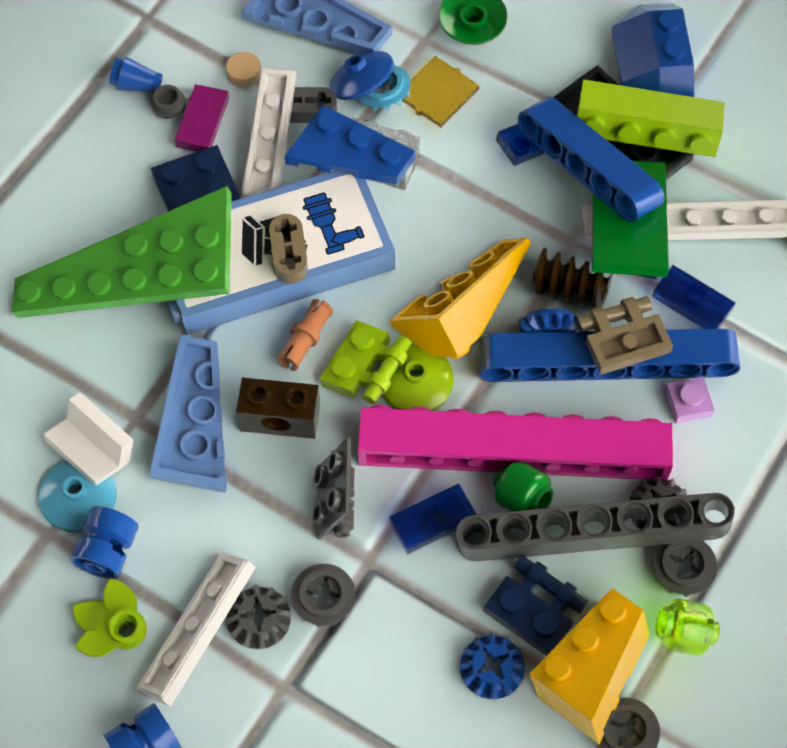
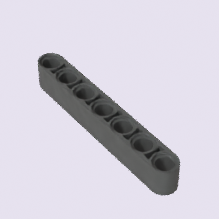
M705 493L480 514L462 519L456 528V538L460 553L470 561L520 558L522 555L530 557L716 540L723 538L730 531L735 507L729 497L724 494ZM710 510H717L725 516V520L719 523L711 522L705 517V513ZM669 514H678L682 516L685 523L681 526H671L664 518ZM635 517L641 519L645 526L639 530H631L625 526L624 521ZM598 521L603 524L605 529L601 533L591 534L584 529V526L588 522ZM550 525H559L565 532L560 537L553 538L547 536L544 530ZM513 528L520 529L525 533L524 537L518 541H510L504 535ZM473 532H480L485 536V539L477 545H470L464 541L466 536Z

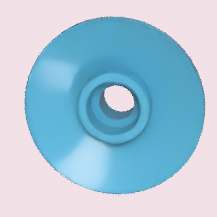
M68 461L59 463L46 474L38 492L39 506L47 521L53 526L69 532L83 531L82 528L90 509L94 506L113 509L117 497V488L113 476L95 486ZM72 486H82L81 490L76 494L68 492Z

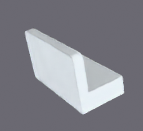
M81 392L69 399L67 418L45 432L44 440L95 486L130 463L133 439Z

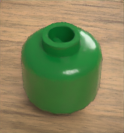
M516 461L508 467H502L494 478L493 485L496 487L495 500L509 512L548 508L552 501L553 489L551 488L550 478L546 473L527 462Z

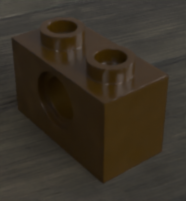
M242 377L236 409L239 430L241 432L316 438L320 410L319 385Z

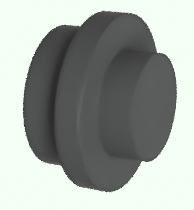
M162 85L155 90L151 98L152 110L161 118L170 119L177 117L186 107L185 96L173 85Z

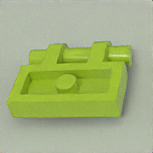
M356 320L319 378L322 387L353 399L356 398L363 387L366 390L362 398L369 404H375L380 395H385L390 388V379L395 370L401 368L407 360L408 355L406 352L412 342L407 337L400 335L394 345L387 346L391 341L387 331ZM378 361L383 362L377 372H372Z

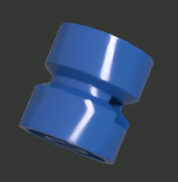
M94 506L90 509L82 528L86 536L78 538L70 556V561L77 568L91 575L104 579H117L127 558L123 550L129 549L132 546L139 525L134 519L117 510Z
M155 703L135 714L134 724L131 726L123 722L103 735L110 748H182Z

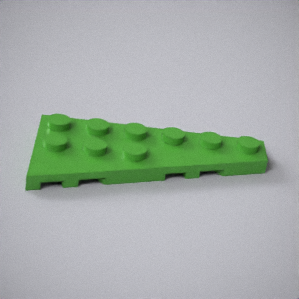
M227 186L14 278L12 313L18 318L230 294L231 191Z

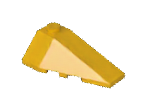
M529 238L501 240L468 263L469 271L459 273L453 277L448 276L440 282L442 286L440 291L428 299L424 294H421L412 300L389 321L391 326L433 357L457 359L464 356L470 351V345L482 335L531 245Z

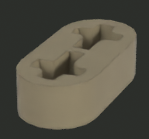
M281 214L276 216L269 226L274 271L280 281L294 284L304 279L308 271L303 226L296 216ZM289 228L291 242L284 243L282 229ZM293 254L295 269L288 270L286 255Z

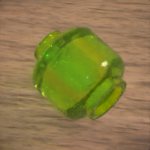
M680 598L672 600L667 606H662L656 618L655 632L656 636L661 638V642L667 650L698 656L704 654L710 645H714L717 642L720 625L718 621H715L713 610L708 605Z

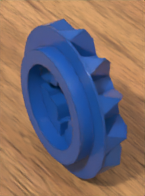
M565 309L534 310L519 319V330L522 333L575 332L578 329L576 324L578 316L571 314L569 310Z
M491 633L481 638L475 637L463 650L460 660V674L467 688L477 696L485 699H501L512 694L520 686L524 678L526 664L521 648H517L510 641L509 637L503 638ZM485 653L493 660L504 659L499 668L500 677L498 674L495 675L492 670L481 672L486 664Z

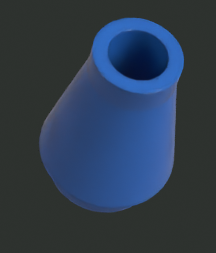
M126 56L124 59L116 57L111 69L109 84L117 86V90L154 93L162 84L163 74L155 72Z

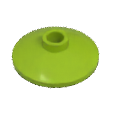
M411 345L406 352L408 355L407 360L401 368L395 370L390 379L391 386L383 397L395 409L408 410L412 407H424L434 411L446 402L452 392L454 383L452 367L445 357H433L417 345ZM419 370L423 374L420 377H413L410 375V371Z

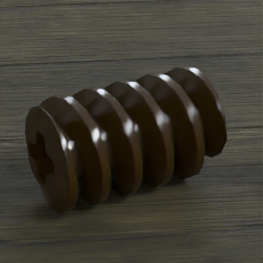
M543 247L536 263L532 284L535 282L536 294L542 295L546 288L549 287L551 299H556L563 291L564 303H570L577 295L578 307L584 308L589 300H591L592 309L604 305L613 274H610L607 278L604 277V273H590V263L587 260L577 269L574 256H571L564 265L561 261V252H557L551 260H548L547 248Z

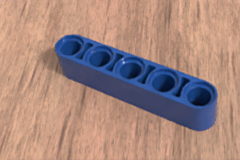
M547 97L518 114V124L525 137L624 220L634 222L663 205V189L653 177L555 98Z

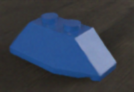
M673 3L639 5L612 26L611 32L621 86L694 97V62L683 8Z

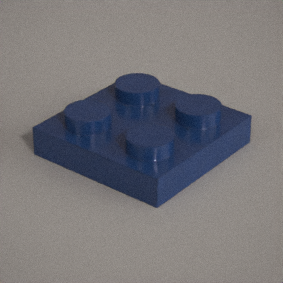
M218 145L151 167L153 179L167 212L226 186L232 193L231 202L241 199Z

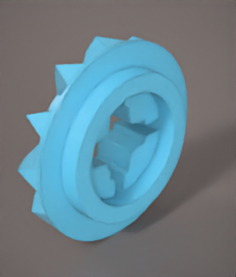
M394 65L391 75L380 87L359 98L362 106H370L373 112L379 107H383L388 111L390 105L401 106L402 99L410 96V77L404 69ZM389 83L390 90L385 89L383 93L379 94L378 89L383 90Z

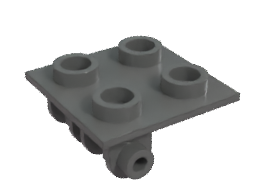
M346 438L315 469L313 483L314 487L318 488V499L313 509L312 519L313 523L317 525V539H321L330 530L334 531L335 537L346 538L350 536V531L354 529V509H352L354 507V500L350 499L355 495L353 489L355 468L351 466V438Z

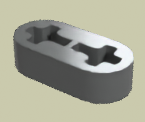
M295 87L290 123H309L320 109L317 108L319 102H325L324 106L337 112L336 95L332 90L324 87Z

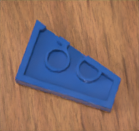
M322 105L284 158L285 165L298 167L299 163L317 166L318 171L330 173L331 169L350 172L356 178L397 185L415 160V150Z

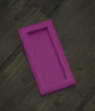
M195 84L175 138L177 148L198 152L213 146L229 101L228 91Z

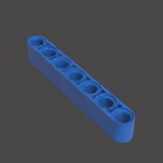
M723 328L666 330L673 344L671 353L602 375L599 374L586 345L587 336L597 333L596 331L494 333L484 335L478 340L479 374L481 379L488 382L668 379L703 376L704 378L728 377L740 371V360L736 332Z

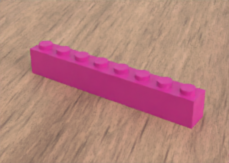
M374 405L370 408H361L358 459L359 466L495 473L502 467H508L516 461L527 462L547 475L633 480H651L658 476L660 479L668 480L673 467L672 423H661L660 420L654 418H646L640 421H623L621 418L614 416L602 419H584L580 415L570 414L560 418L546 417L541 413L535 412L520 416L507 415L502 411H489L485 414L469 413L463 409H450L447 412L430 411L424 407L399 410L392 409L386 405Z

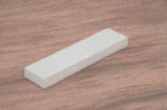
M260 69L241 199L278 188L281 185L296 83L295 70Z
M220 553L138 684L136 690L139 693L171 707L255 570V567L248 560Z

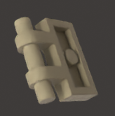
M648 296L636 300L634 297H629L621 300L619 305L607 309L602 307L590 309L589 314L576 318V324L580 332L594 329L597 332L587 336L586 345L600 375L671 353L673 344L659 314L646 318L642 315V313L652 310V303ZM622 319L629 322L614 328L610 324Z

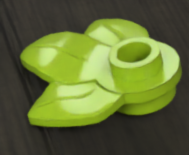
M108 580L104 590V601H87L75 604L72 607L77 624L86 632L79 639L76 649L85 655L102 657L115 649L131 650L138 647L146 638L147 624L144 617L137 612V596L131 588L118 580ZM128 625L134 627V632L130 636L124 637L120 635L123 627Z

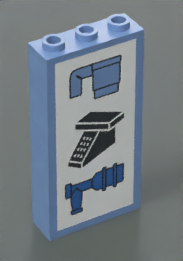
M333 170L330 173L327 172L232 201L230 294L180 299L169 302L174 323L182 322L186 335L395 270V249L366 180L356 178L350 172ZM281 214L296 216L303 226L308 271L304 279L294 284L280 281L274 271L269 226L271 221ZM289 228L282 229L284 243L291 242ZM293 254L286 255L288 270L295 269Z

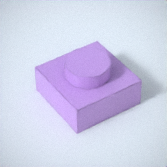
M704 376L667 383L665 392L675 423L711 417L715 409Z

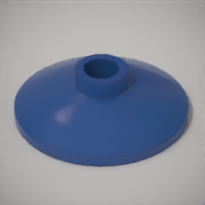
M373 51L349 57L331 79L330 90L340 100H352L373 92L389 78L394 69V61L391 55L384 51Z

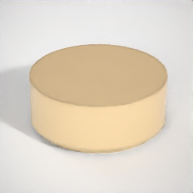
M241 52L229 58L226 70L228 79L232 84L239 87H248L259 81L261 64L254 54Z

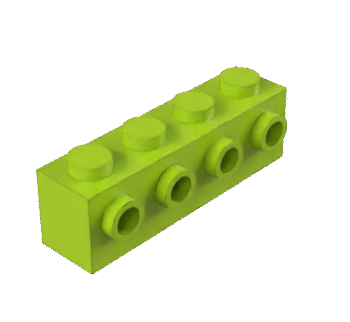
M583 79L577 117L606 140L716 157L723 133L725 102Z

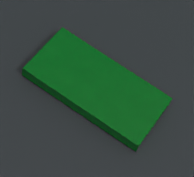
M633 161L660 184L664 193V203L638 220L628 222L592 193V272L667 277L669 254L665 163Z

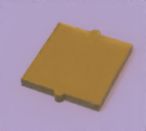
M435 56L410 80V96L403 98L402 101L416 110V115H423L442 128L479 90V85L463 75L460 68L454 69Z

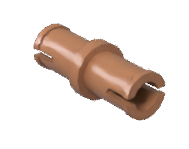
M313 299L301 321L293 325L290 330L291 337L276 357L281 366L286 369L290 367L291 371H296L310 347L316 346L320 340L319 333L333 314V309L327 302L322 300L318 307L319 299Z

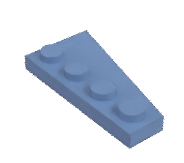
M250 0L241 10L243 20L359 54L379 51L392 36L391 25L345 0Z
M180 335L149 478L226 493L227 482L222 433L218 345L215 341Z

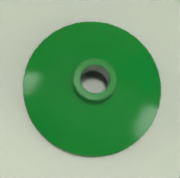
M444 0L440 7L439 20L442 29L452 39L464 44L478 45L494 40L503 32L507 23V9L502 0Z

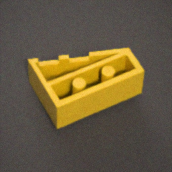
M612 588L530 672L537 697L598 745L603 738V729L611 711H615L619 703V694L627 677L630 678L649 637L643 609Z

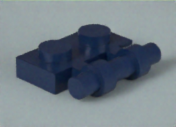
M522 555L516 562L514 569L526 576L523 582L518 584L506 576L484 605L483 612L547 656L572 627L573 621L561 614L564 609L569 606L581 614L589 601L577 593V587L568 581L564 584L547 572L548 567L539 561L533 563ZM537 585L556 597L551 605L532 593Z

